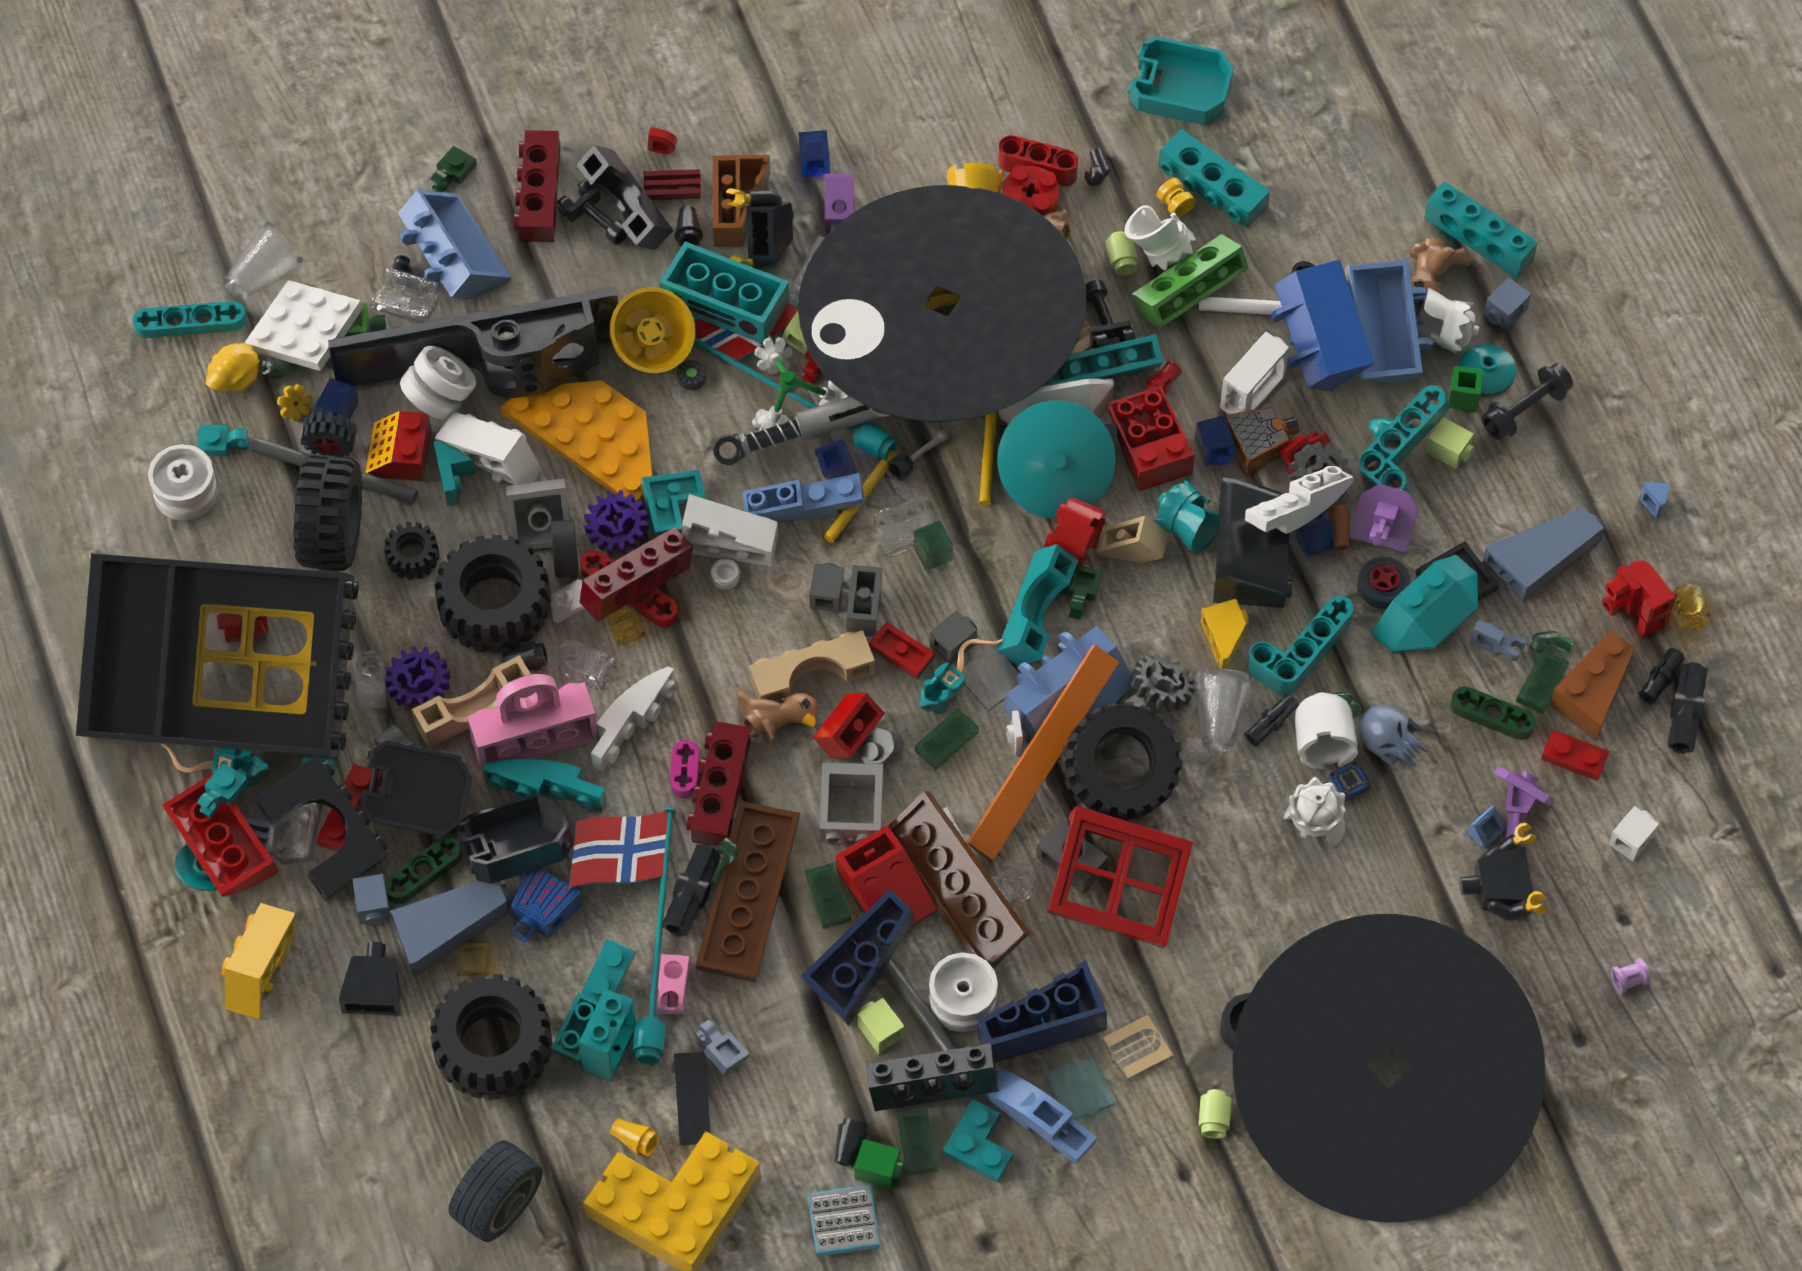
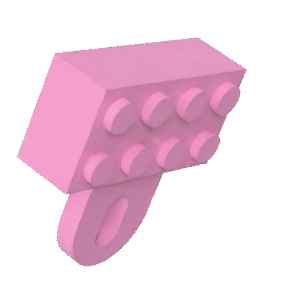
M545 674L528 675L511 681L497 693L496 701L498 708L491 710L481 709L473 715L467 716L472 744L482 774H484L483 768L485 764L511 759H536L599 740L595 711L585 682L579 684L569 683L558 690L554 678ZM534 692V694L529 697L520 698L525 693Z

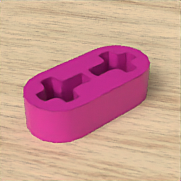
M690 740L677 742L672 750L670 785L673 794L680 798L692 796L695 785H698L699 748ZM684 751L690 752L688 764H683L682 761ZM682 774H687L688 783L686 787H680Z

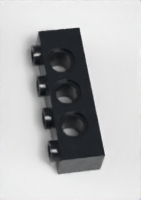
M991 1043L866 1064L868 1086L875 1112L999 1091Z

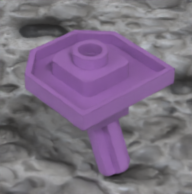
M1378 484L1360 495L1350 538L1407 553L1419 509L1408 491Z
M1497 766L1494 774L1508 782L1505 810L1509 813L1507 838L1512 834L1515 835V829L1519 824L1526 823L1527 814L1530 815L1538 800L1552 807L1555 799L1541 791L1542 788L1536 784L1539 779L1525 770L1518 774L1515 771L1511 773Z

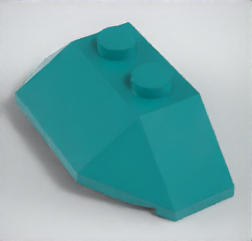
M1457 555L1435 561L1391 602L1373 629L1372 635L1393 654L1401 653V651L1436 649L1478 610L1477 573Z

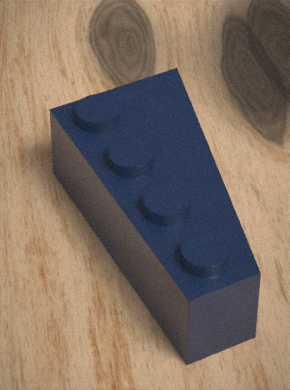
M889 889L801 975L805 984L848 1027L914 922L915 916L912 910Z
M1086 960L1078 964L1075 970L1066 975L1062 973L1056 976L1050 984L1039 990L1035 988L1027 992V996L1015 1003L1012 1001L978 1020L980 1045L991 1043L995 1063L1107 1030V1010Z

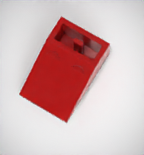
M1161 386L1107 403L1112 423L1117 426V438L1127 468L1138 491L1193 474L1194 453Z
M888 825L835 855L836 872L865 913L889 889L912 910L915 920L911 926L937 912L935 904L906 851Z

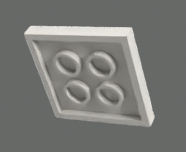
M288 280L245 343L246 345H252L256 353L321 371L330 358L328 340L344 337L362 311L363 305L361 300Z

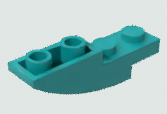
M511 759L488 763L483 768L485 783L491 788L498 791L505 789L514 792L520 798L535 793L545 795V792H548L550 796L558 800L568 799L576 802L584 809L592 810L594 808L600 811L603 810L607 801L604 787L584 781L582 769L567 763L542 759Z
M606 939L581 993L578 992L553 1043L552 1050L576 1061H581L579 1041L604 989L618 994L621 993L625 985L623 980L636 955L634 950Z

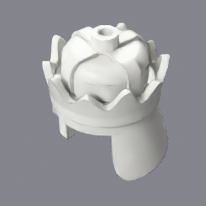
M1143 205L1128 219L1125 225V234L1143 248L1152 267L1157 264L1163 270H1167L1169 265L1177 264L1185 259L1187 254L1193 253L1190 241L1192 242L1196 239L1175 213L1170 215L1171 218L1160 221L1152 207Z
M1428 287L1427 295H1425V300H1423L1419 316L1424 317L1425 323L1417 325L1418 338L1433 339V343L1455 354L1457 351H1461L1462 347L1469 344L1471 336L1477 337L1479 326L1474 325L1476 320L1475 314L1470 311V306H1473L1474 302L1451 301Z
M1314 777L1306 785L1299 784L1295 793L1290 795V806L1287 808L1283 818L1285 820L1292 818L1294 825L1301 831L1300 836L1306 838L1307 835L1315 837L1326 835L1327 842L1330 846L1334 847L1340 843L1345 833V794L1337 792L1333 783L1323 784L1317 777Z

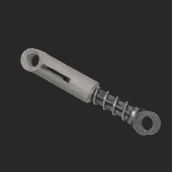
M849 396L796 413L797 417H795V420L787 419L786 423L779 425L775 423L773 427L767 429L762 427L760 431L754 433L749 431L748 435L743 433L739 435L738 433L722 435L713 444V455L721 464L733 465L739 460L745 459V456L751 455L752 451L760 449L764 451L765 447L771 445L776 447L778 443L784 441L789 443L791 439L797 437L800 439L804 438V441L880 417H887L889 414L868 407L867 409L840 417L841 412L864 405ZM725 442H731L736 447L735 454L730 458H724L720 455V446Z

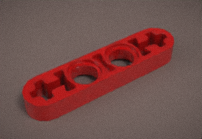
M588 551L580 559L582 575L587 578L613 563L614 560L602 552ZM599 562L600 569L597 567L589 569L588 563L595 564ZM656 588L648 592L649 598L646 601L637 602L634 600L627 605L660 627L672 626L678 619L676 602ZM669 608L670 615L666 613L662 616L659 615V609L665 611Z

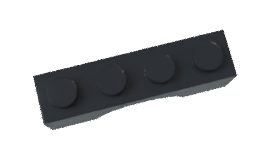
M594 145L576 164L588 182L606 194L621 210L625 219L621 226L636 246L656 250L674 231L614 150Z

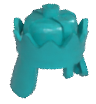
M1186 479L1184 484L1175 485L1167 493L1163 492L1159 496L1158 502L1160 505L1154 522L1164 530L1178 535L1193 554H1199L1205 550L1217 536L1219 528V515L1204 508L1205 502L1209 504L1211 500L1203 496Z

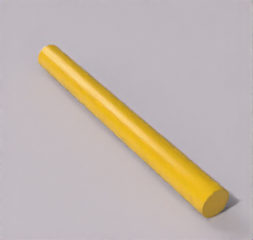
M998 411L986 415L979 497V504L981 506L991 505Z
M888 450L887 460L881 459L863 483L864 500L867 499L889 469L888 461L898 456L893 450ZM861 505L844 508L826 532L824 538L828 542L834 543Z

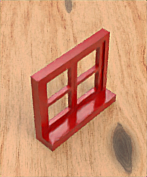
M1076 806L1069 815L1067 824H1070L1047 913L1158 947H1166L1193 841ZM1085 831L1123 842L1115 874L1077 862ZM1134 846L1172 857L1164 889L1126 877ZM1075 869L1113 881L1105 912L1067 901ZM1124 884L1162 896L1154 927L1116 916Z

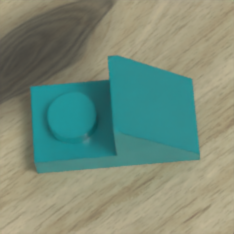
M434 441L447 506L458 504L457 492H462L459 477L476 473L474 460L441 441Z

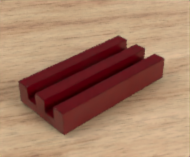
M700 169L643 171L644 191L651 200L701 199ZM678 187H695L694 189H678ZM650 188H667L666 190H650Z

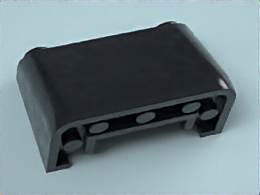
M1222 476L1213 603H1222L1236 599L1238 605L1284 608L1285 598L1292 596L1293 580L1287 579L1290 533L1286 534L1277 528L1265 532L1245 521L1247 509L1280 497L1285 493L1234 476Z

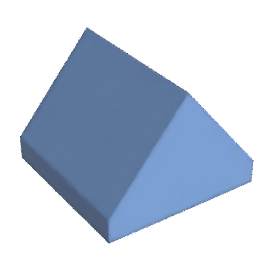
M1646 482L1643 484L1639 500L1655 518L1660 519L1665 507L1670 484Z
M1490 806L1465 832L1479 845L1486 848L1506 828L1495 806Z

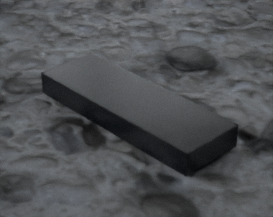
M704 1051L674 1054L679 1142L680 1145L698 1144L705 1132L711 1134L706 1056Z

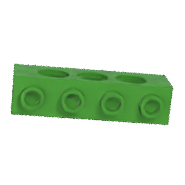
M1221 234L1132 293L1139 316L1160 329L1249 268L1242 246Z

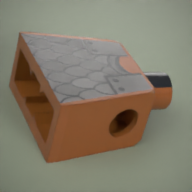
M1266 407L1227 415L1225 431L1248 475L1279 459L1281 455L1278 451L1289 443L1288 436L1299 433V425L1294 416L1280 421L1274 408Z

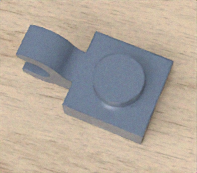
M1478 620L1473 628L1470 643L1494 655H1498L1500 652L1509 660L1517 661L1519 652L1514 651L1511 647L1518 646L1524 649L1526 640L1516 635L1507 638L1505 637V632L1501 631L1495 624Z
M710 1020L699 1026L701 1031L695 1037L699 1043L706 1046L704 1054L723 1075L748 1059L749 1052L730 1031L722 1036Z

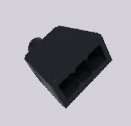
M370 942L367 945L366 956L351 957L339 995L342 1013L401 1016L397 963L395 958L385 957V944Z

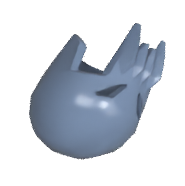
M1388 704L1373 706L1360 719L1359 734L1362 743L1368 750L1391 766L1396 763V756L1417 767L1416 763L1410 758H1416L1413 752L1419 754L1417 748L1428 752V749L1411 734L1415 731L1420 732L1421 726L1395 706Z

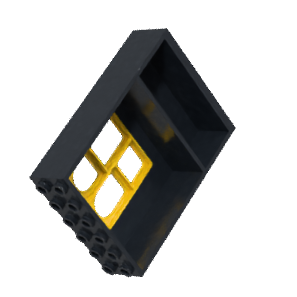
M91 553L76 736L340 757V751H344L346 747V733H342L343 721H347L349 704L344 702L345 690H350L351 672H347L348 660H352L354 643L349 642L350 630H355L356 612H352L353 600L358 598L359 583L354 582L355 576L342 572ZM210 613L239 614L242 617L241 645L238 651H219L206 648L207 617ZM268 616L298 620L307 631L306 645L299 653L289 656L258 654L254 652L253 640L256 618ZM207 662L250 665L253 668L250 701L232 702L202 698L201 686L204 664ZM269 667L289 668L299 674L303 682V691L296 702L290 705H271L265 703L266 670Z

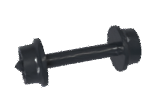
M1555 363L1550 367L1543 366L1538 370V378L1541 385L1508 409L1498 402L1491 403L1488 411L1481 417L1486 431L1497 440L1505 436L1511 437L1517 433L1514 418L1545 395L1549 394L1558 401L1566 398L1567 391L1573 387V379L1567 369L1559 363Z

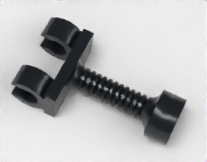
M587 179L577 184L580 187L578 192L582 198L575 204L565 195L556 202L559 204L557 209L560 213L568 217L572 223L584 213L589 215L606 230L605 237L614 245L621 244L628 236L621 226L623 224L621 220L613 222L594 206L601 200L600 190L592 186Z
M1093 280L1086 283V301L1093 302L1102 326L1093 327L1091 330L1090 340L1093 348L1109 345V338L1119 337L1120 342L1136 339L1130 320L1113 323L1104 301V297L1107 295L1104 282L1102 280Z

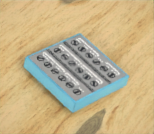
M870 1185L807 1193L816 1257L880 1248Z

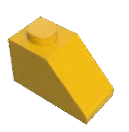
M1236 599L1202 608L1200 623L1221 673L1228 670L1244 639L1246 625H1249L1246 610L1244 608L1240 609Z

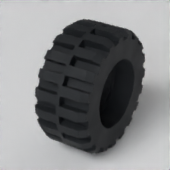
M311 455L303 461L302 469H300L299 481L297 482L293 516L295 559L302 567L344 571L352 566L360 535L363 501L362 471L360 470V464L353 458Z
M483 535L475 537L476 541L471 543L466 540L459 544L460 549L458 551L453 549L446 555L447 562H441L438 568L439 575L435 577V597L442 625L447 627V632L453 639L459 637L460 644L467 648L474 645L475 651L485 652L486 649H492L493 653L502 652L501 648L509 647L510 650L519 647V642L524 641L527 643L533 639V631L540 632L544 626V619L549 616L551 594L548 574L543 566V561L538 554H533V548L525 543L520 546L519 540L513 537H508V540L502 539V535H492V538L484 539ZM490 578L509 580L521 589L518 596L510 604L498 609H481L470 604L465 599L467 593L474 585Z
M1124 701L1122 704L1114 702L1106 704L1102 708H1097L1078 723L1068 736L1069 740L1064 746L1062 754L1065 756V760L1062 763V772L1066 773L1067 776L1065 783L1068 790L1072 789L1076 796L1073 798L1078 804L1083 803L1089 810L1130 821L1134 818L1139 819L1146 816L1167 801L1172 795V790L1178 785L1180 780L1178 774L1182 769L1183 760L1179 759V753L1182 751L1180 742H1175L1173 737L1176 732L1172 726L1168 728L1163 723L1165 718L1159 713L1154 715L1150 712L1151 708L1145 705L1137 707L1134 706V702ZM1110 735H1129L1139 741L1147 752L1150 765L1148 775L1139 786L1133 789L1119 790L1113 788L1097 772L1094 760L1096 749L1102 740Z
M484 974L475 976L476 981L468 983L467 979L458 983V990H448L444 994L445 1003L439 1002L434 1010L435 1017L431 1019L430 1030L432 1035L430 1038L435 1061L448 1083L454 1082L455 1089L462 1093H465L468 1089L470 1090L471 1097L479 1099L482 1097V1094H488L489 1100L499 1099L498 1094L507 1093V1096L510 1097L517 1094L516 1089L520 1086L523 1089L531 1086V1077L539 1078L544 1071L543 1063L549 1062L552 1034L548 1012L545 1010V1004L542 999L535 997V991L529 985H524L522 988L519 979L510 977L508 981L503 980V974H493L492 978L485 979ZM486 1017H503L519 1026L521 1035L517 1043L510 1050L498 1056H478L468 1051L462 1044V1038L466 1030L476 1021Z

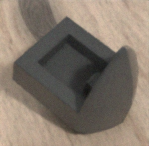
M876 728L860 745L856 753L865 764H883L884 768L898 752L903 750L904 740L899 733L893 730Z

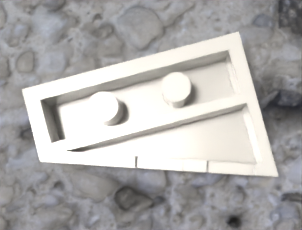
M453 412L435 437L436 441H441L471 457L474 460L475 471L481 468L493 474L492 480L499 484L502 480L512 485L533 483L542 470L526 442V436L517 429L509 430L492 421L478 420L471 414L463 415Z
M689 494L682 529L683 536L693 545L692 555L730 559L772 567L778 540L777 521Z

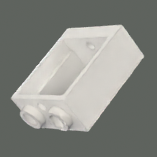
M1265 332L1223 378L1220 409L1228 414L1255 410L1285 378L1289 347L1281 338L1273 337Z

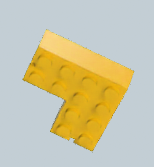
M708 1132L704 1133L672 1182L622 1153L617 1152L602 1174L603 1182L598 1180L583 1202L585 1216L679 1271H698L761 1176L760 1162L736 1148L731 1153L729 1144Z

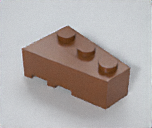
M770 155L713 156L714 247L743 246L747 236L746 206H748V203L746 202L741 208L727 205L726 202H733L736 196L735 194L726 193V191L732 188L747 194L751 190H764L771 174Z
M1611 630L1554 688L1550 706L1597 742L1629 668L1635 648Z

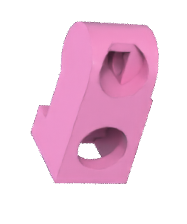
M661 954L657 1013L683 1015L691 967L689 956Z

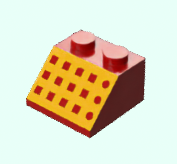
M398 411L373 423L365 473L380 478L424 482L432 433L429 415L420 412Z

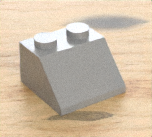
M564 478L505 486L512 537L519 540L520 546L525 543L533 548V550L552 547L551 522L570 520Z

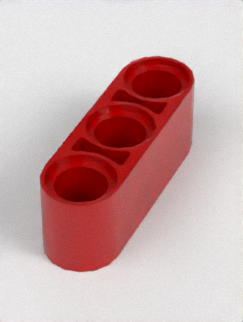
M1014 135L1005 136L1000 140L998 164L1002 170L1011 173L1012 169L1019 165L1024 167L1035 166L1053 172L1060 186L1072 185L1077 180L1079 159L1074 151Z

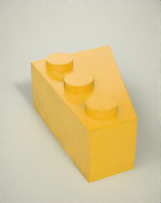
M260 903L255 914L251 913L245 927L246 931L243 936L239 935L237 937L231 958L227 957L221 970V974L225 976V1009L259 1020L263 1013L262 997L264 992L271 994L274 983L269 982L276 967H282L295 935V913Z

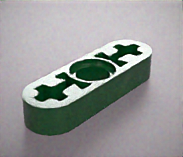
M1459 687L1452 694L1450 706L1457 716L1518 740L1529 738L1534 731L1535 717L1526 709L1471 687ZM1464 697L1469 699V703L1466 706L1460 705ZM1478 702L1482 703L1479 713L1475 712ZM1489 707H1495L1501 712V716L1497 719H1490L1485 715L1484 711ZM1508 713L1510 714V719H1508V723L1505 724L1504 722L1506 719V715ZM1520 720L1525 721V726L1522 729L1516 727Z
M450 836L439 838L391 874L385 881L388 899L395 904L406 903L456 866L462 858L458 840ZM443 848H446L447 850H451V849H452L453 855H452V856H449L448 854H444V855H443V854H442V849H443ZM435 860H439L440 866L436 865ZM420 864H428L432 867L431 873L424 877L416 875L415 869ZM407 874H410L412 881H408ZM395 884H398L400 887L404 885L405 891L402 893L398 890L394 892L393 886Z

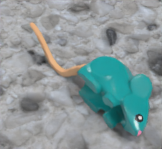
M970 639L964 642L958 651L956 669L950 663H944L935 670L932 679H927L923 682L924 688L921 691L919 701L920 709L932 711L935 714L943 713L948 709L946 702L955 698L962 691L966 683L963 671L965 663L964 650L970 644L994 646L1002 643L1003 640L984 641Z
M161 743L168 750L174 766L184 773H194L204 769H212V773H215L224 763L246 776L249 782L247 787L256 785L260 778L269 770V765L258 756L252 755L250 750H244L239 753L233 748L216 749L214 760L202 762L192 768H186L178 762L172 748L165 743Z

